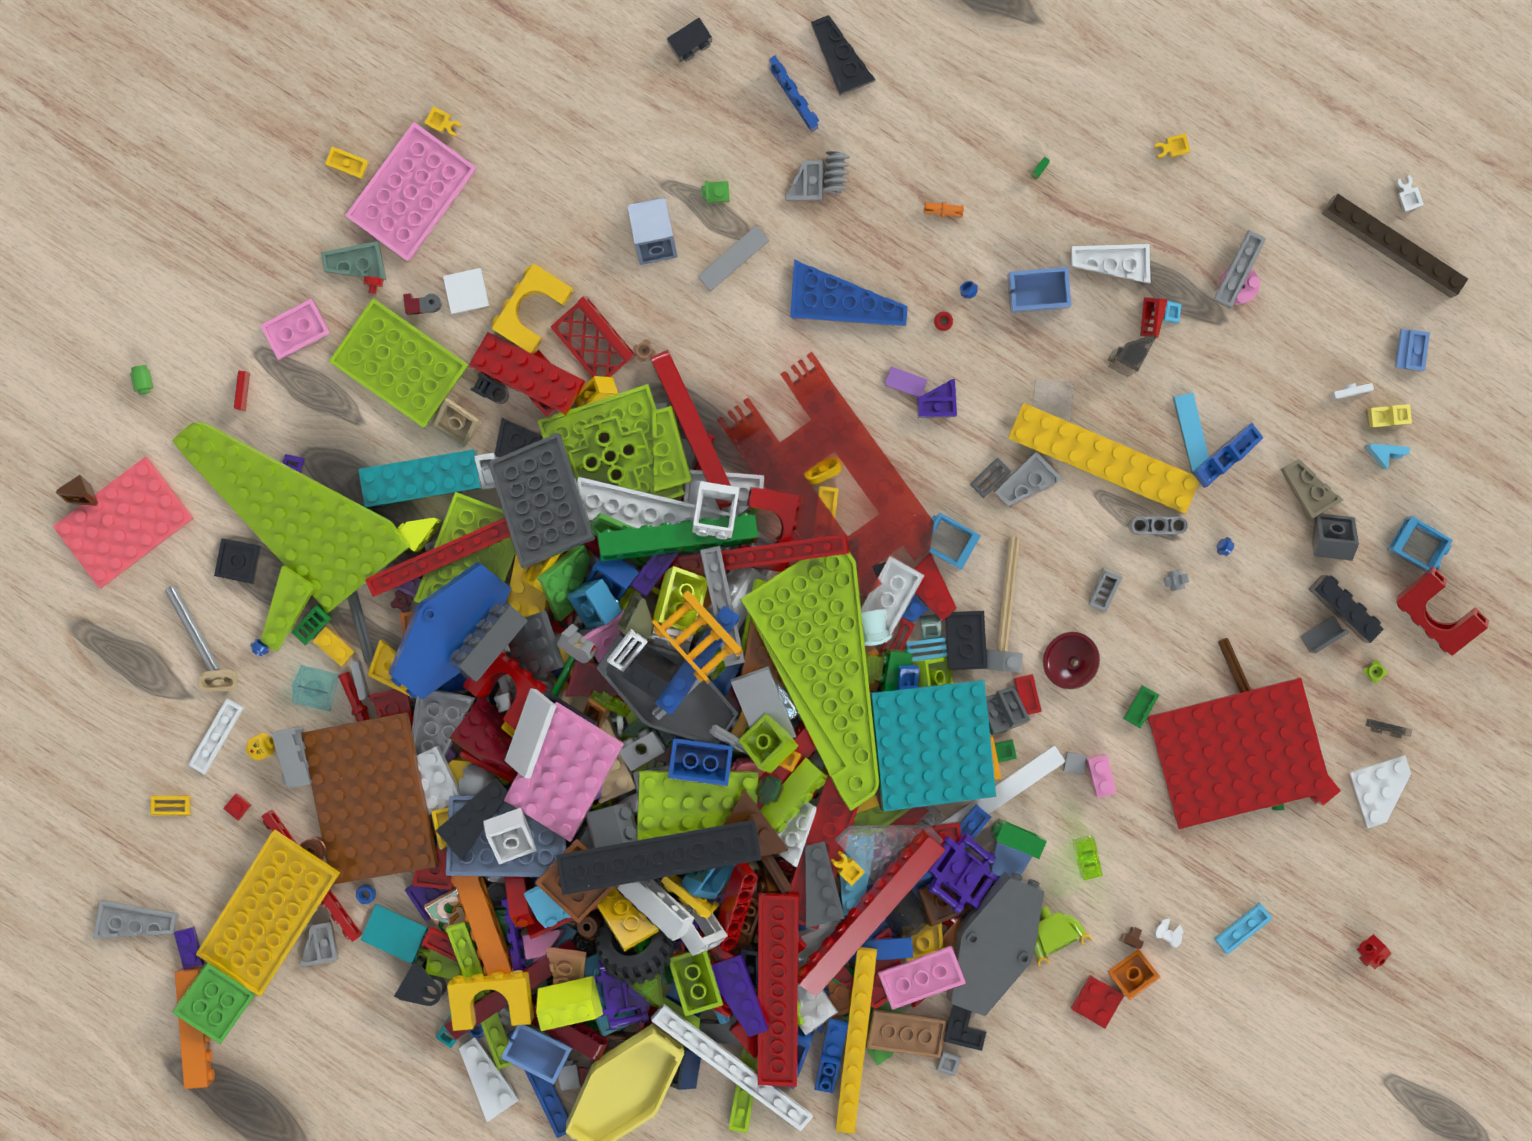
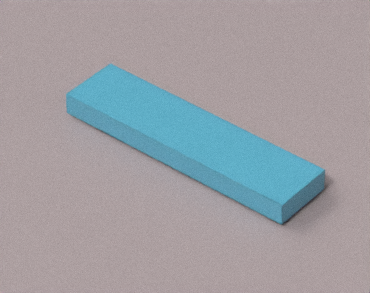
M1189 393L1173 397L1192 473L1209 458L1194 394Z

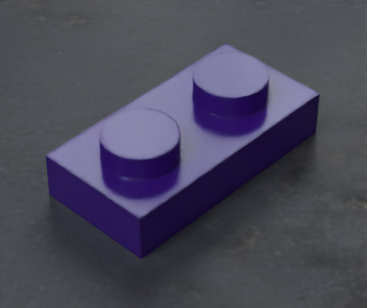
M195 926L175 931L174 935L183 970L203 965L204 960L196 955L200 945Z

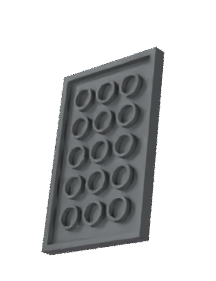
M559 432L488 462L518 560L523 569L595 539L562 436Z

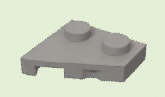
M823 160L803 161L793 181V185L785 197L786 201H823Z
M332 921L312 924L300 967L339 959Z

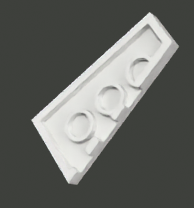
M477 1037L471 1038L459 1047L487 1122L519 1101L520 1098L500 1069H497L495 1062Z

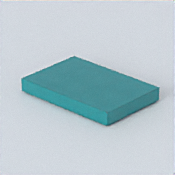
M375 904L361 941L413 964L429 927L379 904Z

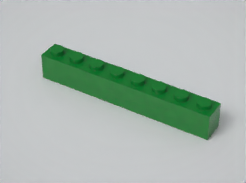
M743 513L735 517L732 538L718 539L712 535H697L692 532L694 522H691V520H683L679 524L666 522L654 527L652 525H643L637 529L624 527L620 531L602 530L597 535L600 562L702 550L717 546L727 547L757 543L758 532L755 515ZM725 515L713 520L702 518L699 520V523L728 528L730 516Z

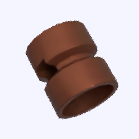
M311 837L299 845L320 860L326 856V845L321 837Z

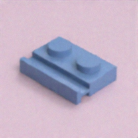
M1400 329L1395 368L1425 371L1430 332Z

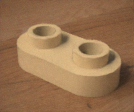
M232 670L206 671L200 675L198 686L206 692L232 690L237 685L238 675Z

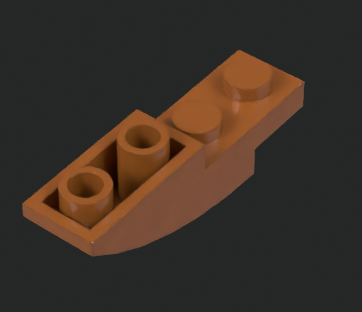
M751 898L738 942L731 950L737 956L741 954V950L754 941L758 929L759 901Z

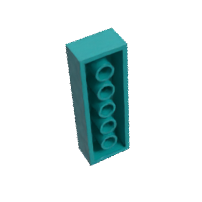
M472 449L358 469L365 508L482 489L474 456L478 455L477 450Z

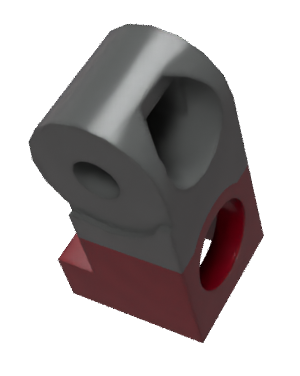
M411 293L403 294L405 314L407 315L434 313L442 307L441 299L435 294H428L421 298H413Z

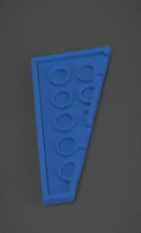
M794 259L790 318L906 326L908 306Z

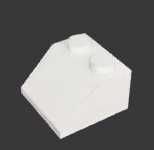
M521 808L483 821L486 837L499 864L537 851Z

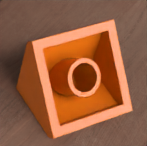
M1139 949L1107 971L1129 1001L1161 978Z

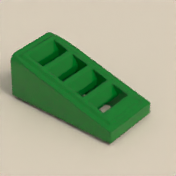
M316 605L296 626L292 633L306 646L333 618L320 605ZM316 613L323 619L322 622L315 616ZM311 618L318 624L317 627L309 621ZM305 624L313 630L312 633L304 626ZM300 629L308 635L307 638L299 632Z

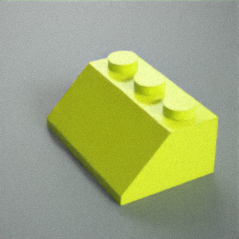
M674 566L665 571L652 622L656 620L661 625L683 605L685 600L682 595L687 590L703 606L708 587L706 578ZM694 609L688 611L670 628L684 631L697 619L698 614Z
M594 975L538 989L536 1013L541 1031L593 1020L603 1015Z

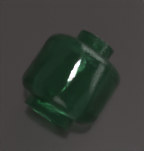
M768 774L767 777H761L755 790V794L759 796L758 801L767 805L770 802L777 803L784 790V786L781 784L782 780Z

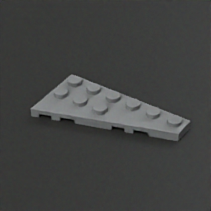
M438 689L423 700L417 696L412 726L416 754L419 755L439 745L446 758L454 742L449 737L467 715L475 698Z

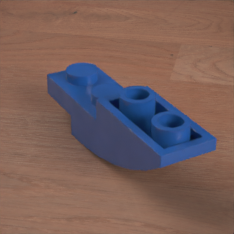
M829 1019L814 1090L834 1093L848 1022Z

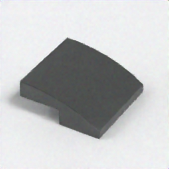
M1015 686L998 690L996 694L986 696L991 736L1011 730L1030 721Z

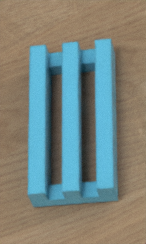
M945 637L906 642L907 651L910 653L942 650V653L912 657V661L947 657ZM941 642V646L911 649L912 645Z

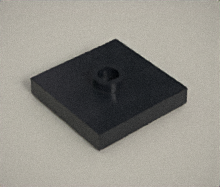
M221 538L214 576L254 584L261 546Z

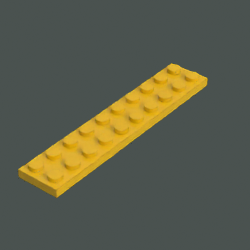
M1022 403L1007 438L1186 514L1199 485L1196 477L1188 472L1026 403Z

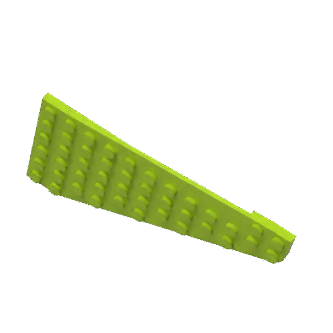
M192 423L172 439L183 456L285 566L317 586L312 595L327 614L366 583V578L379 573L410 547L390 520L208 423Z
M849 552V554L799 560L739 600L751 617L840 797L851 811L876 793L879 786L856 561Z

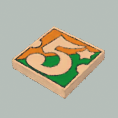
M457 888L424 905L425 910L438 929L448 934L446 931L447 926L465 920V910L458 901L457 894L459 893Z

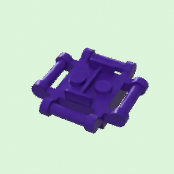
M968 833L963 834L958 843L946 836L943 841L944 853L927 871L934 878L928 887V891L939 896L957 914L963 910L965 902L978 910L981 905L980 901L992 883L998 879V876L988 869L995 861L996 856L991 852L988 853L973 841L972 836ZM965 846H969L983 858L982 862L964 850ZM982 876H986L987 878L974 898H971L970 895ZM940 884L955 895L957 900L942 890Z
M637 952L630 953L629 956L637 955ZM598 960L600 974L599 976H594L596 983L600 982L604 1009H602L603 1015L600 1017L607 1015L609 1029L615 1030L619 1026L637 1022H649L646 1007L661 1004L660 997L657 996L655 979L651 981L647 979L650 999L645 1000L642 984L634 982L631 985L627 984L626 981L623 983L617 981L616 978H612L606 972L601 960ZM639 1008L640 1014L619 1019L614 1018L615 1013Z

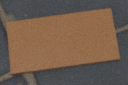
M872 1008L865 1047L867 1049L941 1058L947 1020Z

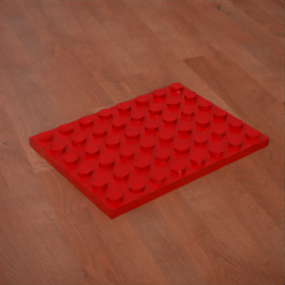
M1301 677L1148 716L1178 829L1332 791Z

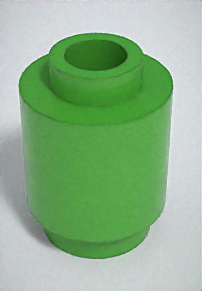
M147 365L132 367L130 376L134 392H138L139 395L150 393V389H153V383Z

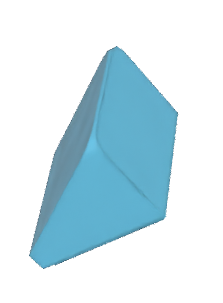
M1167 301L1163 322L1179 323L1181 304Z

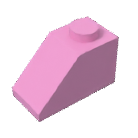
M565 929L549 931L532 940L529 935L522 936L525 958L532 959L535 962L546 954L547 947L556 948L566 933Z

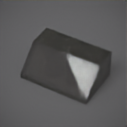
M1156 336L1144 337L1115 348L1107 359L1110 362L1107 367L1126 377L1137 373Z

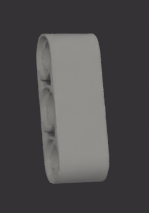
M1135 517L1130 520L1128 527L1130 532L1137 535H1177L1186 532L1188 523L1183 517ZM1137 520L1143 523V528L1140 531H1137L1134 527ZM1157 520L1162 523L1160 531L1154 528V523ZM1176 520L1180 521L1182 525L1179 531L1173 528V523Z

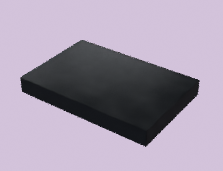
M984 611L951 613L945 619L948 671L987 669Z

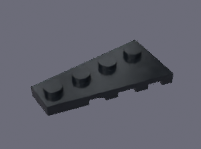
M829 15L811 22L839 96L876 81Z

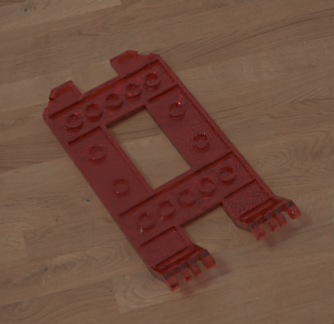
M811 351L806 357L812 362L814 368L808 370L803 360L800 359L797 363L804 371V375L801 374L795 364L791 366V369L798 376L797 380L792 382L786 371L780 374L811 421L779 442L748 397L743 400L745 406L751 411L747 416L742 413L743 411L739 405H736L734 409L742 418L740 421L731 409L727 414L735 422L733 426L729 428L723 417H719L716 420L754 474L764 475L765 489L799 496L798 499L801 500L799 511L795 513V519H797L795 531L802 540L846 534L803 475L835 452L879 513V515L847 536L849 552L856 561L859 595L867 596L882 585L871 569L902 546L913 561H916L930 551L934 521L832 383L822 365Z

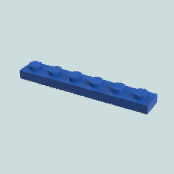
M723 606L715 620L730 634L741 617L726 606ZM710 627L705 631L696 646L711 634L710 631L712 629ZM721 639L715 640L693 662L702 669L714 657L723 641ZM686 660L655 703V705L671 716L697 681V678L693 675L695 670Z

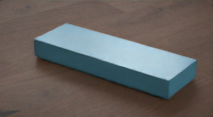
M1258 903L1214 939L1228 955L1273 918L1262 904Z

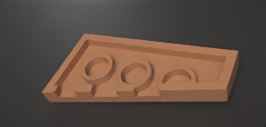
M547 947L546 954L550 961L549 967L553 974L554 985L584 978L587 952Z

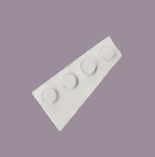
M1150 245L1072 246L1071 267L1150 284Z

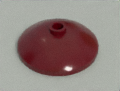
M1079 632L1060 634L1049 643L1043 656V668L1048 679L1056 686L1068 690L1078 689L1087 685L1097 674L1100 665V653L1097 645L1091 638ZM1074 661H1078L1077 666H1073Z

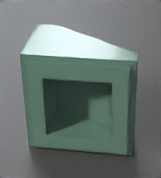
M936 614L920 616L922 639L941 638L940 618Z

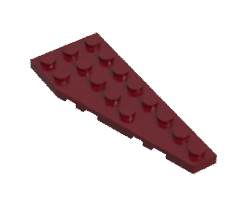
M479 698L449 738L480 761L487 764L491 762L498 765L500 769L505 770L507 768L517 772L505 761L513 739L501 728L505 722L503 718L506 714L499 712L495 706L484 698ZM594 800L592 804L596 805L599 800Z

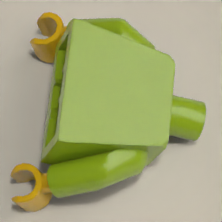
M1047 906L1041 909L1040 918L1042 921L1039 922L1034 950L1040 968H1042L1040 964L1042 960H1046L1049 965L1048 956L1079 940L1083 945H1086L1083 942L1085 937L1092 941V937L1085 932V929L1077 919L1060 912L1052 915Z

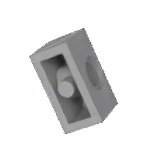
M645 728L638 733V737L635 739L628 738L622 742L624 746L620 751V755L630 771H633L664 753L667 747L655 728L650 730ZM643 744L646 746L647 750L640 751L638 750L637 745Z

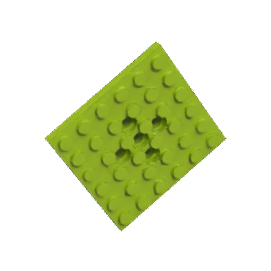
M648 384L571 409L567 415L559 413L537 420L543 439L558 432L561 434L577 482L578 478L581 477L669 499L685 495L682 485L654 492L652 411L657 409ZM605 433L610 436L609 441L601 443L599 441L600 436ZM627 446L634 447V453L630 456L624 454V449ZM609 452L616 454V458L612 462H608L605 459L606 454ZM590 458L597 460V465L594 468L587 467V461ZM616 470L622 472V477L619 480H613L611 477L612 473Z

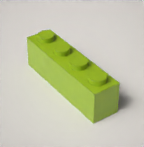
M808 758L802 761L760 810L777 834L786 829L788 821L799 814V809L802 805L808 803L816 789H820L826 782L825 779L828 775Z

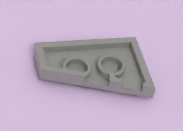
M1034 452L994 493L1006 506H1010L1063 479L1037 452Z

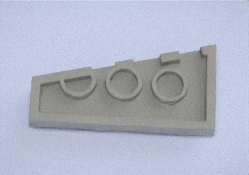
M100 900L93 939L173 934L176 929L178 913Z

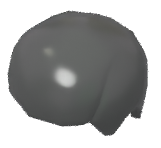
M489 881L486 887L493 907L500 908L502 907L501 900L507 895L506 885Z

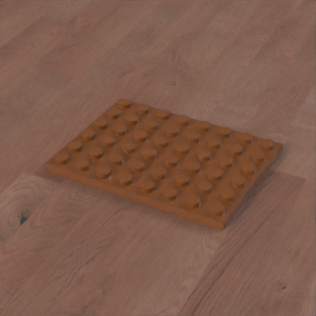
M408 712L301 733L302 741H304L306 747L304 749L306 760H308L310 767L308 768L309 775L313 782L311 786L322 841L325 843L327 850V864L340 872L334 884L439 866Z

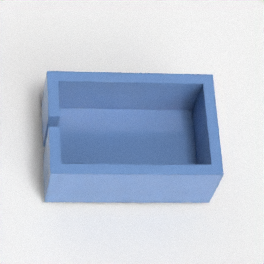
M1068 267L1008 273V292H1012L1009 296L1010 314L1069 309L1071 307Z
M533 1024L517 1025L501 1058L554 1085L572 1048L545 1031H541L540 1028Z

